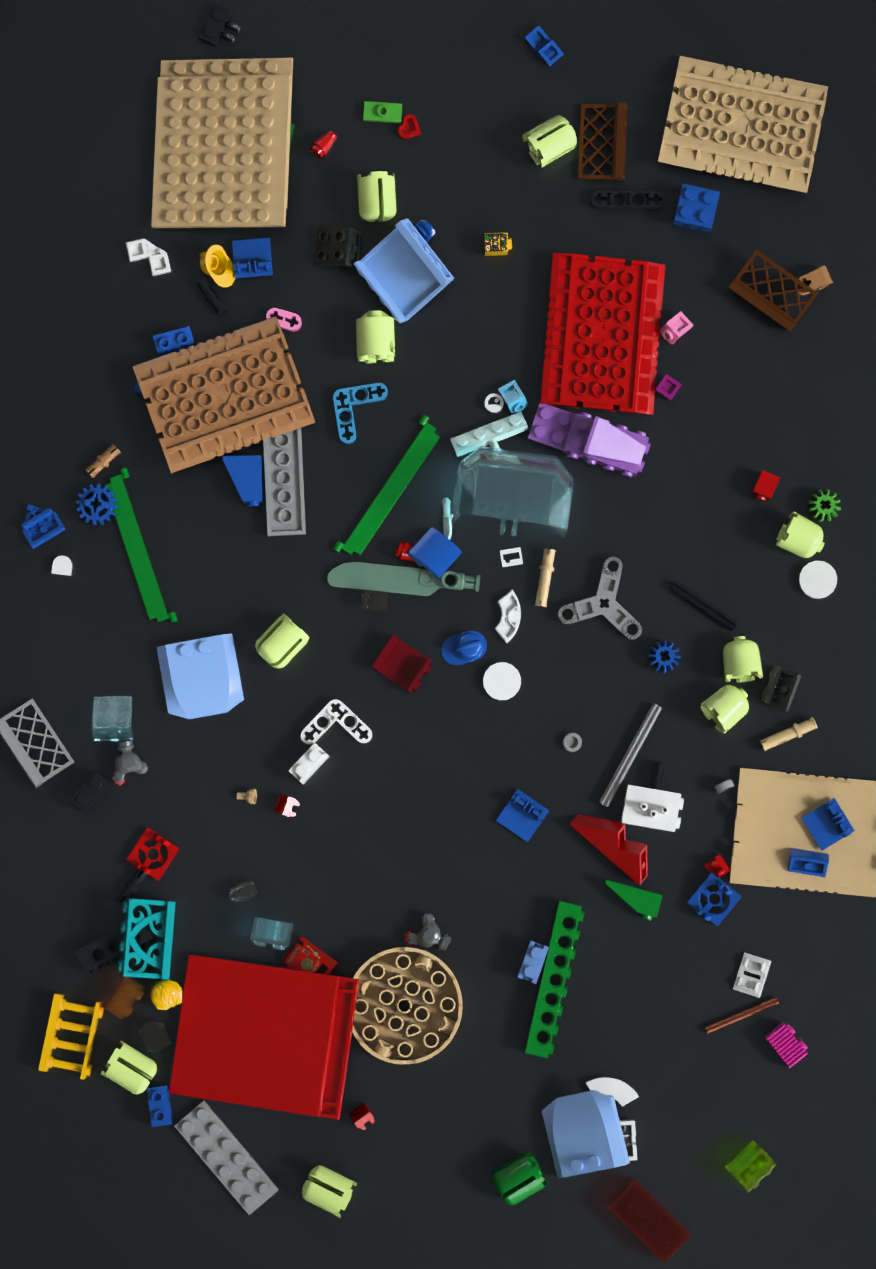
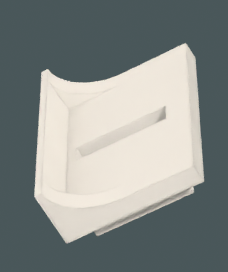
M744 952L733 989L760 998L771 961ZM744 971L761 976L760 980L744 975Z

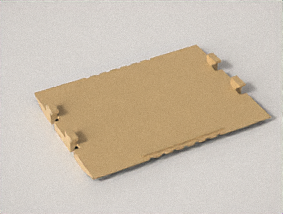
M680 56L658 162L699 171L705 170L708 173L715 172L718 175L734 176L737 179L743 178L747 181L753 180L756 183L762 182V184L807 193L828 87L789 78L782 79L775 75L772 77L770 74L763 75L760 72L753 73L751 70L744 71L741 68L734 69L732 66L725 67L722 64Z
M740 768L736 804L742 805H737L733 841H739V843H734L732 848L730 883L774 888L778 886L785 889L789 887V889L799 888V890L809 889L808 891L818 890V892L828 891V893L837 892V894L876 897V781L849 778L845 780L839 777L835 779L829 776L825 778V776L815 777V775L805 776V774L796 775V773L786 774V772ZM835 798L855 831L821 851L802 817ZM796 848L828 854L829 863L826 877L787 871L790 849Z

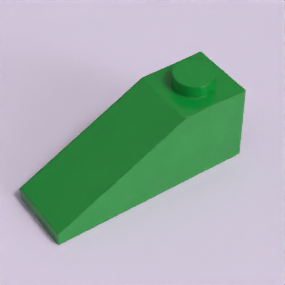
M605 880V884L637 913H641V918L651 920L652 917L657 918L663 895Z

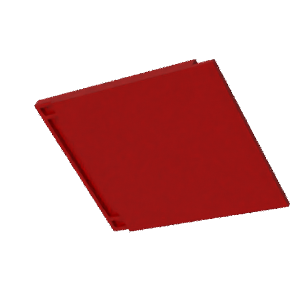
M189 954L169 1093L339 1120L360 979Z

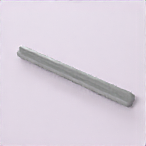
M652 704L601 797L599 801L601 805L605 807L610 805L662 709L659 705Z

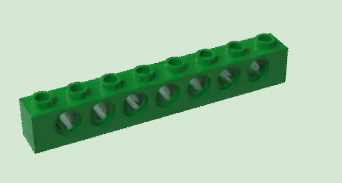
M562 901L558 902L548 946L549 949L546 955L525 1053L544 1058H548L549 1054H553L555 1043L551 1042L553 1035L557 1036L559 1028L556 1020L557 1016L561 1017L563 1005H560L562 997L565 998L568 986H564L566 978L569 979L572 967H569L570 959L574 960L576 948H573L574 940L578 941L580 929H577L578 922L583 921L585 912L581 910L582 906ZM566 917L572 918L574 922L573 926L568 929L563 926V920ZM560 937H568L569 945L567 947L559 946L558 940ZM558 955H562L565 958V963L562 966H556L554 963V958ZM553 974H558L561 978L558 985L550 983V977ZM549 993L556 995V1002L553 1004H548L545 1000L546 995ZM545 1012H549L552 1015V1020L549 1023H544L541 1020V1016ZM541 1031H545L548 1034L545 1042L537 1040V1034Z

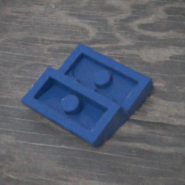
M431 527L407 554L419 567L424 566L438 579L459 557L462 551L442 533Z

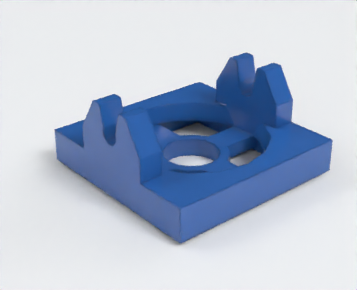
M711 872L687 903L695 908L698 915H702L705 920H710L718 927L742 896ZM717 885L719 889L718 891L711 892L706 887ZM724 892L729 896L728 905L722 901V894ZM701 893L707 896L708 903L704 908L700 902ZM718 894L720 902L717 904L711 903L709 900L710 895ZM712 906H719L723 909L720 913L708 912Z

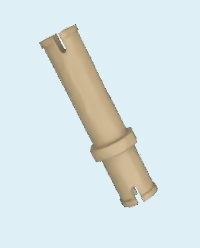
M544 549L542 565L539 566L541 572L535 606L547 607L556 550Z
M812 717L799 724L794 723L788 729L761 739L760 743L764 751H767L795 737L800 738L802 734L818 727Z

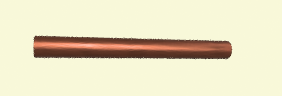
M774 997L705 1027L707 1034L778 1005V1000Z

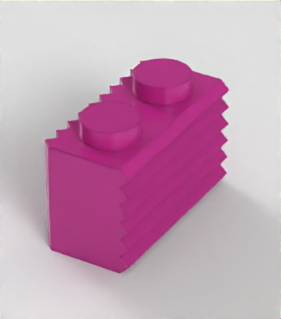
M780 1023L764 1037L784 1063L791 1068L808 1054L806 1052L808 1047L801 1039L797 1040L793 1034L796 1032L789 1023L787 1025Z

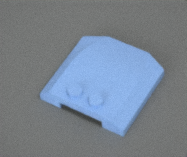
M232 633L156 647L169 714L186 719L229 712L244 700Z
M591 1090L558 1097L542 1110L558 1178L616 1168L630 1163L614 1096Z

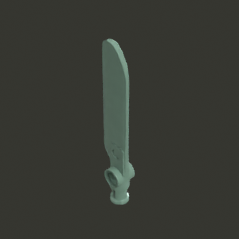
M349 562L332 569L328 573V583L333 587L430 596L439 588L449 590L473 589L475 592H479L480 575L468 576L460 572L445 571L440 578L436 579L427 569ZM450 575L456 578L455 584L451 586L447 585L445 581Z

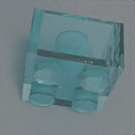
M256 916L254 917L250 940L254 941V945L265 947L266 943L273 944L274 949L285 950V947H290L294 924Z

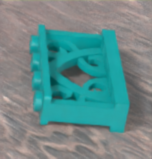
M126 898V902H123L122 913L125 914L124 921L121 922L123 941L119 943V952L122 954L121 960L118 961L117 971L120 972V976L169 980L176 902ZM138 905L143 906L147 911V917L144 918V914L139 911V917L135 918L133 916V909ZM149 905L164 906L163 911L152 914ZM153 921H155V925H157V923H161L162 928L160 930H156L154 928ZM133 922L136 925L131 929V924ZM149 924L153 934L161 937V942L151 945L147 953H145L137 944L135 937L143 927ZM130 946L134 952L129 953ZM153 949H159L160 954L155 956L153 953L151 958L150 954ZM135 958L136 963L134 965L139 964L141 959L144 962L140 969L133 971L128 965L129 960ZM147 964L159 968L158 973H145L144 970Z

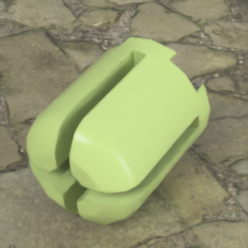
M560 115L550 118L522 135L523 142L527 141L529 144L530 156L537 165L541 163V168L570 152L577 144V137L573 127L569 125V121Z
M387 171L371 172V174L365 177H361V174H358V204L361 218L368 222H374L376 219L378 222L393 218L397 211L394 173L389 176Z
M283 613L257 639L255 644L256 652L273 668L280 669L285 667L307 644L309 636Z
M120 1041L121 1049H115L105 1066L108 1070L106 1073L102 1071L101 1074L131 1093L141 1094L150 1083L148 1080H152L156 1074L157 1065L152 1059Z
M318 1165L310 1171L308 1175L310 1181H305L302 1188V1196L306 1201L341 1218L339 1211L341 1209L345 1210L352 1197L353 1190L351 1187L352 1185L357 1186V1183L325 1166Z

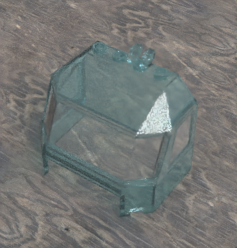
M480 446L459 462L451 522L455 523V520H458L460 515H476L501 519L499 533L501 535H504L506 520L513 521L511 528L512 536H516L518 522H528L559 528L561 537H565L569 522L573 477L557 456Z

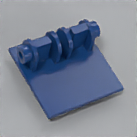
M270 238L232 241L235 279L273 275Z
M190 326L153 335L159 357L175 351L176 353L180 352L179 350L188 349V347L193 345L195 346Z
M517 789L496 821L528 842L549 810Z
M835 798L802 817L821 851L855 831Z

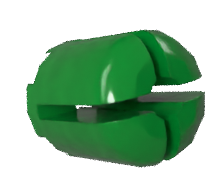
M529 1151L496 1170L493 1174V1183L497 1192L501 1194L502 1200L509 1205H516L549 1185L547 1179L544 1180L542 1177L541 1168L533 1155L530 1156Z

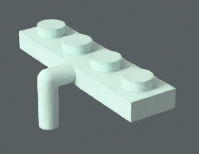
M518 412L453 437L450 440L457 457L490 445L495 461L501 462L502 455L497 442L529 429L522 412Z

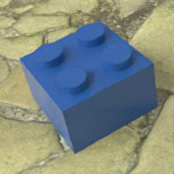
M682 184L673 225L710 233L720 192Z

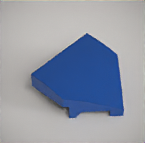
M28 504L25 521L21 527L33 549L66 530L56 512L49 508L44 509Z

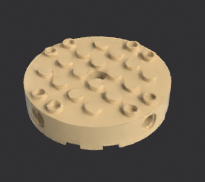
M414 947L390 948L372 956L354 975L353 978L360 980L352 1033L359 1044L373 1056L393 1064L419 1063L437 1055L455 1036L462 1017V994L453 972L437 956ZM407 1000L410 1003V1008L407 1011H402L399 1008L400 1001Z

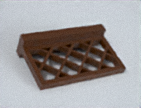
M618 102V104H581L579 180L625 181L628 110L625 102ZM585 109H594L598 114L589 121L585 117ZM607 109H615L614 116L609 121L602 115ZM601 116L606 124L598 130L592 123ZM589 126L597 132L590 139L584 135V131ZM610 126L614 130V134L607 140L602 132ZM598 135L606 141L599 149L592 143ZM590 144L596 152L587 158L584 155V149ZM609 144L613 148V153L606 158L601 151ZM599 153L605 161L597 168L591 160ZM590 163L595 170L590 175H583V168ZM608 163L612 167V175H604L600 169Z
M758 249L753 252L729 286L730 289L790 332L818 295V292ZM756 255L763 259L764 267L754 269L753 259ZM765 269L767 280L756 282L754 271ZM768 269H778L780 278L769 280ZM752 272L753 283L746 284L740 278L744 273ZM792 279L795 282L796 289L785 291L783 280ZM781 280L782 291L772 293L770 282ZM767 283L769 294L761 295L757 290V284ZM807 290L813 295L808 301L800 302L799 291ZM796 292L798 302L787 304L785 293ZM783 294L784 305H775L772 295ZM788 306H799L800 313L796 319L789 315Z

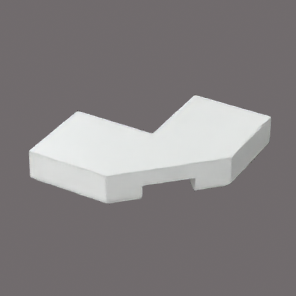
M146 239L126 242L130 262L149 258L153 276L171 272L167 252L156 247Z

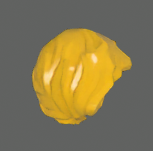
M158 979L151 986L150 999L158 1010H168L170 1007L181 1004L183 991L177 982Z

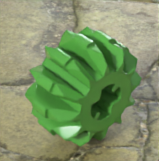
M828 489L825 495L822 490H819V496L816 494L812 495L815 501L810 500L808 502L809 505L814 506L809 509V512H816L813 515L814 519L820 515V522H823L824 517H826L828 522L831 521V516L834 518L838 516L835 511L841 510V507L836 506V504L841 502L840 499L835 501L833 499L837 494L833 493L829 496L830 490ZM820 502H827L829 504L827 506L829 507V509L825 508L823 510L821 508L822 504H820Z

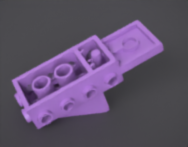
M539 403L528 436L529 440L564 451V453H567L566 456L577 459L579 457L585 459L584 462L596 465L597 463L603 465V468L606 470L620 471L622 475L627 477H636L637 472H642L645 462L641 460L644 454H648L651 446L648 443L649 437H646V433L635 430V433L628 431V427L620 424L613 426L609 424L610 421L597 416L595 419H592V415L584 412L574 414Z

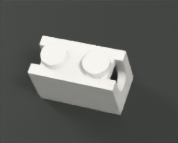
M314 743L291 767L289 772L304 785L330 756Z

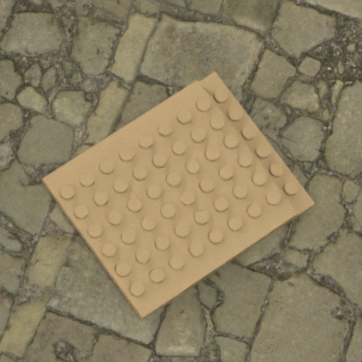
M293 58L161 60L160 77H158L151 227H285L288 200Z

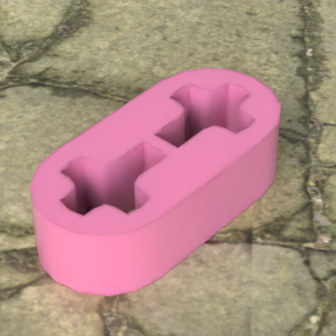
M272 308L266 314V318L270 319V315H274L277 312L278 317L283 318V320L278 319L281 329L295 332L302 326L300 316L295 313ZM296 318L298 325L290 327V323L285 321L286 319L292 320Z

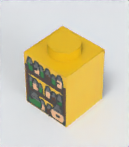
M485 233V256L508 255V250H512V238H508V233Z

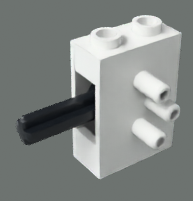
M655 762L651 788L627 785L621 823L675 832L676 829H679L681 817H678L679 809H683L684 798H681L680 793L662 791L666 768L665 763Z

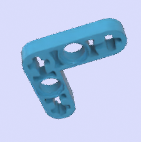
M383 383L343 388L334 393L333 401L340 440L344 444H352L356 440L352 406L384 400L388 395V389ZM377 387L385 390L381 397H378V394H371L372 399H369L368 388H371V392L377 391ZM358 390L366 392V397L363 400H358L355 397V393ZM340 393L347 396L344 399L345 406L349 405V408L337 409V407H341L340 400H336ZM342 412L350 414V419L347 422L340 420L339 415ZM352 424V427L348 426L349 432L353 433V436L350 437V440H347L346 437H342L345 434V427L340 428V425L347 426Z

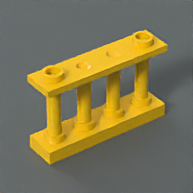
M55 993L38 1070L47 1072L49 1068L57 1067L81 1072L80 1079L84 1080L86 1076L91 1074L92 1064H89L98 1019H102L104 1007H101L102 1002H96L95 1007L66 1002V999H63L64 994ZM66 1009L93 1015L91 1026L62 1021L59 1018L60 1012ZM62 1028L89 1034L87 1045L58 1040L55 1037L56 1031ZM57 1047L85 1053L83 1065L54 1059L51 1056L52 1051Z

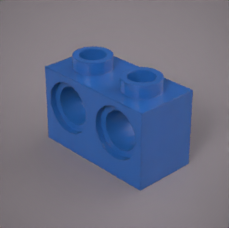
M168 1084L148 1087L147 1094L152 1127L171 1125L173 1118Z

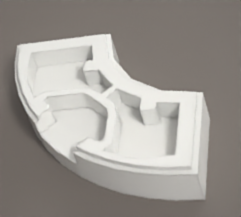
M513 590L497 601L501 608V619L495 630L506 643L514 637L521 618L520 604Z
M599 1077L586 1082L590 1091L596 1090L605 1095H612L614 1100L618 1101L622 1107L639 1097L632 1087L615 1078Z

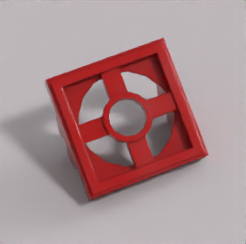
M147 827L126 860L159 881L180 848ZM149 840H158L155 847H147L143 844ZM163 844L167 849V859L161 856L160 849ZM140 849L146 853L147 859L143 864L139 859ZM150 849H156L159 852L157 859L151 860L148 857ZM159 861L163 864L156 869L148 868L151 862Z

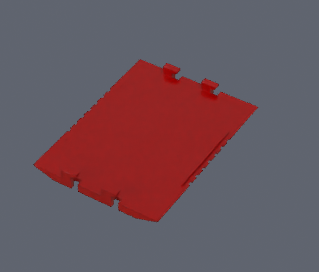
M553 253L549 293L550 302L548 308H550L548 311L549 321H547L548 330H546L547 339L545 341L546 349L544 353L546 357L544 358L540 404L579 409L578 402H582V408L616 412V406H619L618 412L653 415L657 374L655 369L658 362L656 357H658L657 347H659L658 338L660 337L659 329L661 323H659V320L661 319L660 310H662L665 265L631 260L630 266H628V262H625V259L595 256L594 262H591L589 255Z

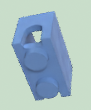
M530 940L517 977L536 984L549 947Z

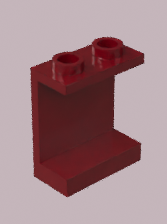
M393 635L372 665V668L411 693L412 690L416 692L422 683L419 679L423 674L427 675L433 666L430 665L431 659L426 658Z

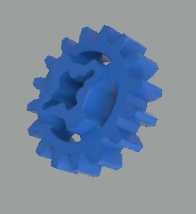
M90 484V490L84 487L85 493H79L78 496L81 500L76 501L80 505L76 510L82 512L80 518L87 517L85 522L89 523L92 520L94 526H96L97 521L101 525H104L105 519L110 522L109 516L116 515L113 509H118V506L114 504V502L118 501L117 498H112L114 492H107V486L101 489V484H98L97 488ZM94 493L90 499H87L90 494ZM102 493L108 497L109 502L102 499ZM98 500V502L101 503V506H98L96 509L93 506V503H96ZM85 507L91 509L92 516L87 514ZM104 510H108L103 516H100Z

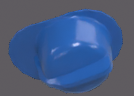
M473 630L453 635L444 641L441 648L442 656L449 664L455 666L466 664L481 658L486 652L487 643L484 636L479 632Z

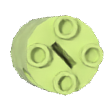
M368 311L361 318L356 319L358 361H365L368 364L376 363V360L394 362V318L383 311Z

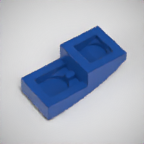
M539 25L524 37L526 42L549 67L564 55L556 43L547 36Z

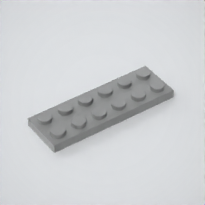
M301 428L273 438L269 437L268 440L263 441L268 537L306 535Z
M205 1100L175 1125V1128L248 1215L252 1214L279 1190Z

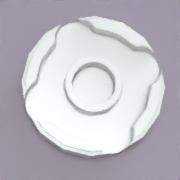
M816 560L809 562L802 568L799 574V585L805 595L814 599L825 598L834 591L837 585V575L830 564Z
M506 662L495 663L486 670L483 677V686L487 694L492 698L508 700L519 691L521 676L513 665Z

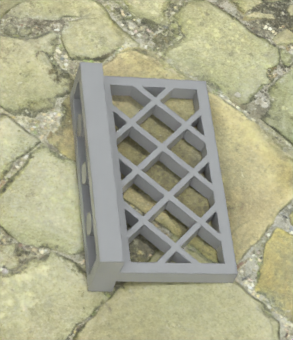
M33 699L0 719V736L35 789L74 763V760ZM32 705L35 710L34 718L23 716L26 707ZM11 717L20 718L18 729L9 727L6 720ZM22 719L33 721L31 731L20 729ZM35 722L44 723L46 726L45 734L33 732ZM19 732L30 734L29 744L19 742ZM32 735L44 737L42 747L31 745ZM46 738L56 741L55 750L44 748ZM30 748L41 750L39 761L29 757ZM43 751L54 753L52 763L41 761ZM56 754L65 755L68 762L64 765L54 764ZM40 764L52 766L50 774L44 778L39 772Z

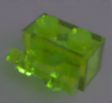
M751 1141L725 1169L749 1193L753 1188L756 1189L760 1185L759 1182L766 1175L769 1176L772 1173L771 1170L776 1165L758 1144Z

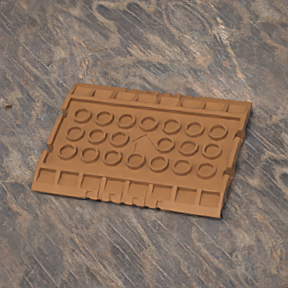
M277 317L233 331L234 333L224 334L225 336L223 337L218 336L214 340H207L206 343L201 342L197 346L193 345L188 347V349L179 350L180 352L176 353L175 351L132 366L143 398H150L151 400L145 402L156 433H163L162 436L158 437L171 473L214 459L215 456H222L226 452L228 454L232 450H239L244 446L248 447L252 443L256 444L261 440H268L269 437L273 438L315 423L304 389L296 387V385L301 384L292 356L289 352L285 354L283 352L288 349V345Z

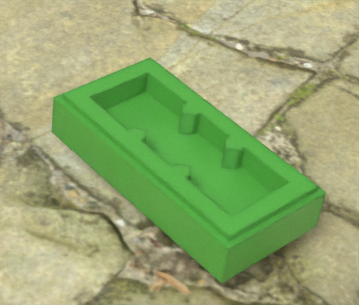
M364 102L363 121L401 124L402 104Z

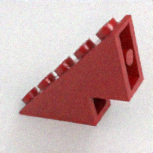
M577 814L570 825L627 874L632 881L641 885L648 876L647 844L626 840L625 823Z

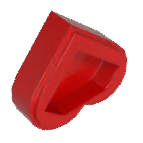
M411 114L406 115L403 118V124L398 127L399 137L408 139L421 135L416 117Z

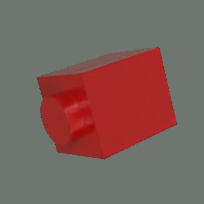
M762 470L752 494H755V498L760 501H769L780 478Z

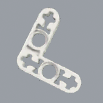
M336 699L330 701L301 732V740L307 745H312L337 721L358 742L368 743L372 739L370 728L344 703ZM333 703L335 705L339 703L341 705L339 709L343 713L345 709L348 711L341 720L338 719L341 716L338 712H331L333 709L331 705ZM347 716L355 718L354 726L347 727L344 720ZM320 717L328 719V725L324 728L317 725V720ZM358 723L362 724L359 727L362 731H368V739H359L360 733L357 730L355 733L352 732L358 726ZM312 724L322 731L320 734L317 731L313 734L314 740H305V732L310 733L313 730Z

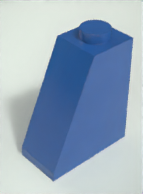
M223 456V462L243 503L247 504L248 507H258L259 503H263L262 456Z

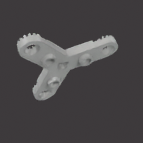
M609 557L605 560L596 596L564 605L559 609L558 618L563 624H572L602 615L626 638L634 640L641 635L642 627L640 623L615 601L623 567L621 560L617 557ZM611 561H615L618 564V570L615 572H611L607 568L608 563ZM601 599H602V600H606V599L609 600V602H608L609 607H608V608H606V607L601 608V607H600V605H601L600 600H601ZM566 609L573 612V617L570 620H565L562 617V612ZM631 624L638 628V632L635 635L627 633V627Z

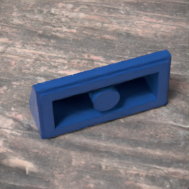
M791 848L787 871L826 877L829 855Z

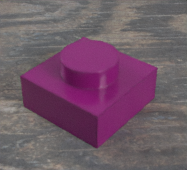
M666 374L655 391L671 401L682 384Z

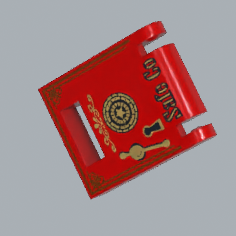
M300 935L298 939L304 942L303 945L295 942L283 959L288 966L285 967L282 964L278 966L316 973L321 965L324 964L328 967L324 974L330 975L339 962Z

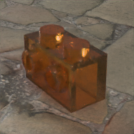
M126 977L105 1009L120 1019H123L125 1016L128 1018L134 1010L132 1005L135 1000L139 1002L145 993L143 991L145 986L132 977Z

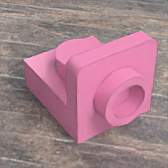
M679 312L661 328L660 333L672 345L678 338L690 330L693 324L682 312Z

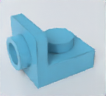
M515 380L498 389L511 414L520 412L528 406L526 398Z

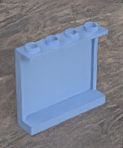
M409 219L399 221L395 225L396 228L365 257L354 263L357 272L366 279L369 288L377 293L380 297V302L391 311L392 317L399 323L408 321L455 279Z

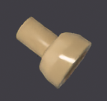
M249 789L247 792H237V799L246 800L249 804H255L257 791L256 789Z

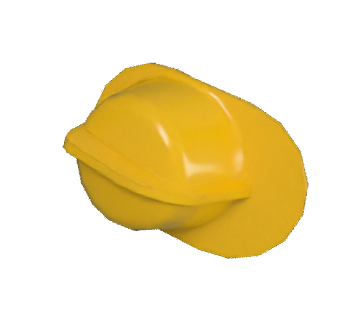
M212 245L207 251L200 253L201 270L205 274L210 275L218 286L223 288L231 286L235 280L233 263L224 249L219 245Z

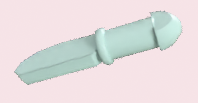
M445 497L442 500L443 533L450 540L452 535L451 501L448 497Z

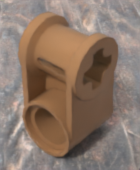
M826 266L819 267L799 278L815 291L833 284ZM807 290L799 291V295L803 296L810 293Z

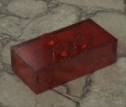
M636 1179L608 1206L664 1264L692 1236Z

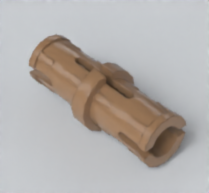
M113 443L85 469L92 478L105 466L108 467V463L121 453L118 448L111 453L116 448Z

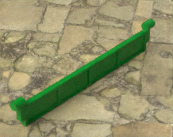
M423 414L418 421L420 425L424 426L347 542L343 544L337 541L333 547L337 552L343 549L350 555L353 552L359 555L362 554L440 438V436L434 433L436 428L427 423L429 418Z
M127 468L120 469L121 474L110 478L111 483L105 486L108 487L107 492H114L112 498L114 497L118 500L114 502L118 509H113V512L116 514L115 518L149 620L157 618L158 622L167 619L170 620V623L177 622L178 619L175 612L167 613L123 479L130 477Z

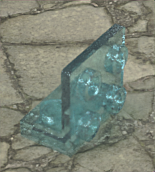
M132 696L94 697L92 720L94 741H122L128 739L133 741L131 725Z

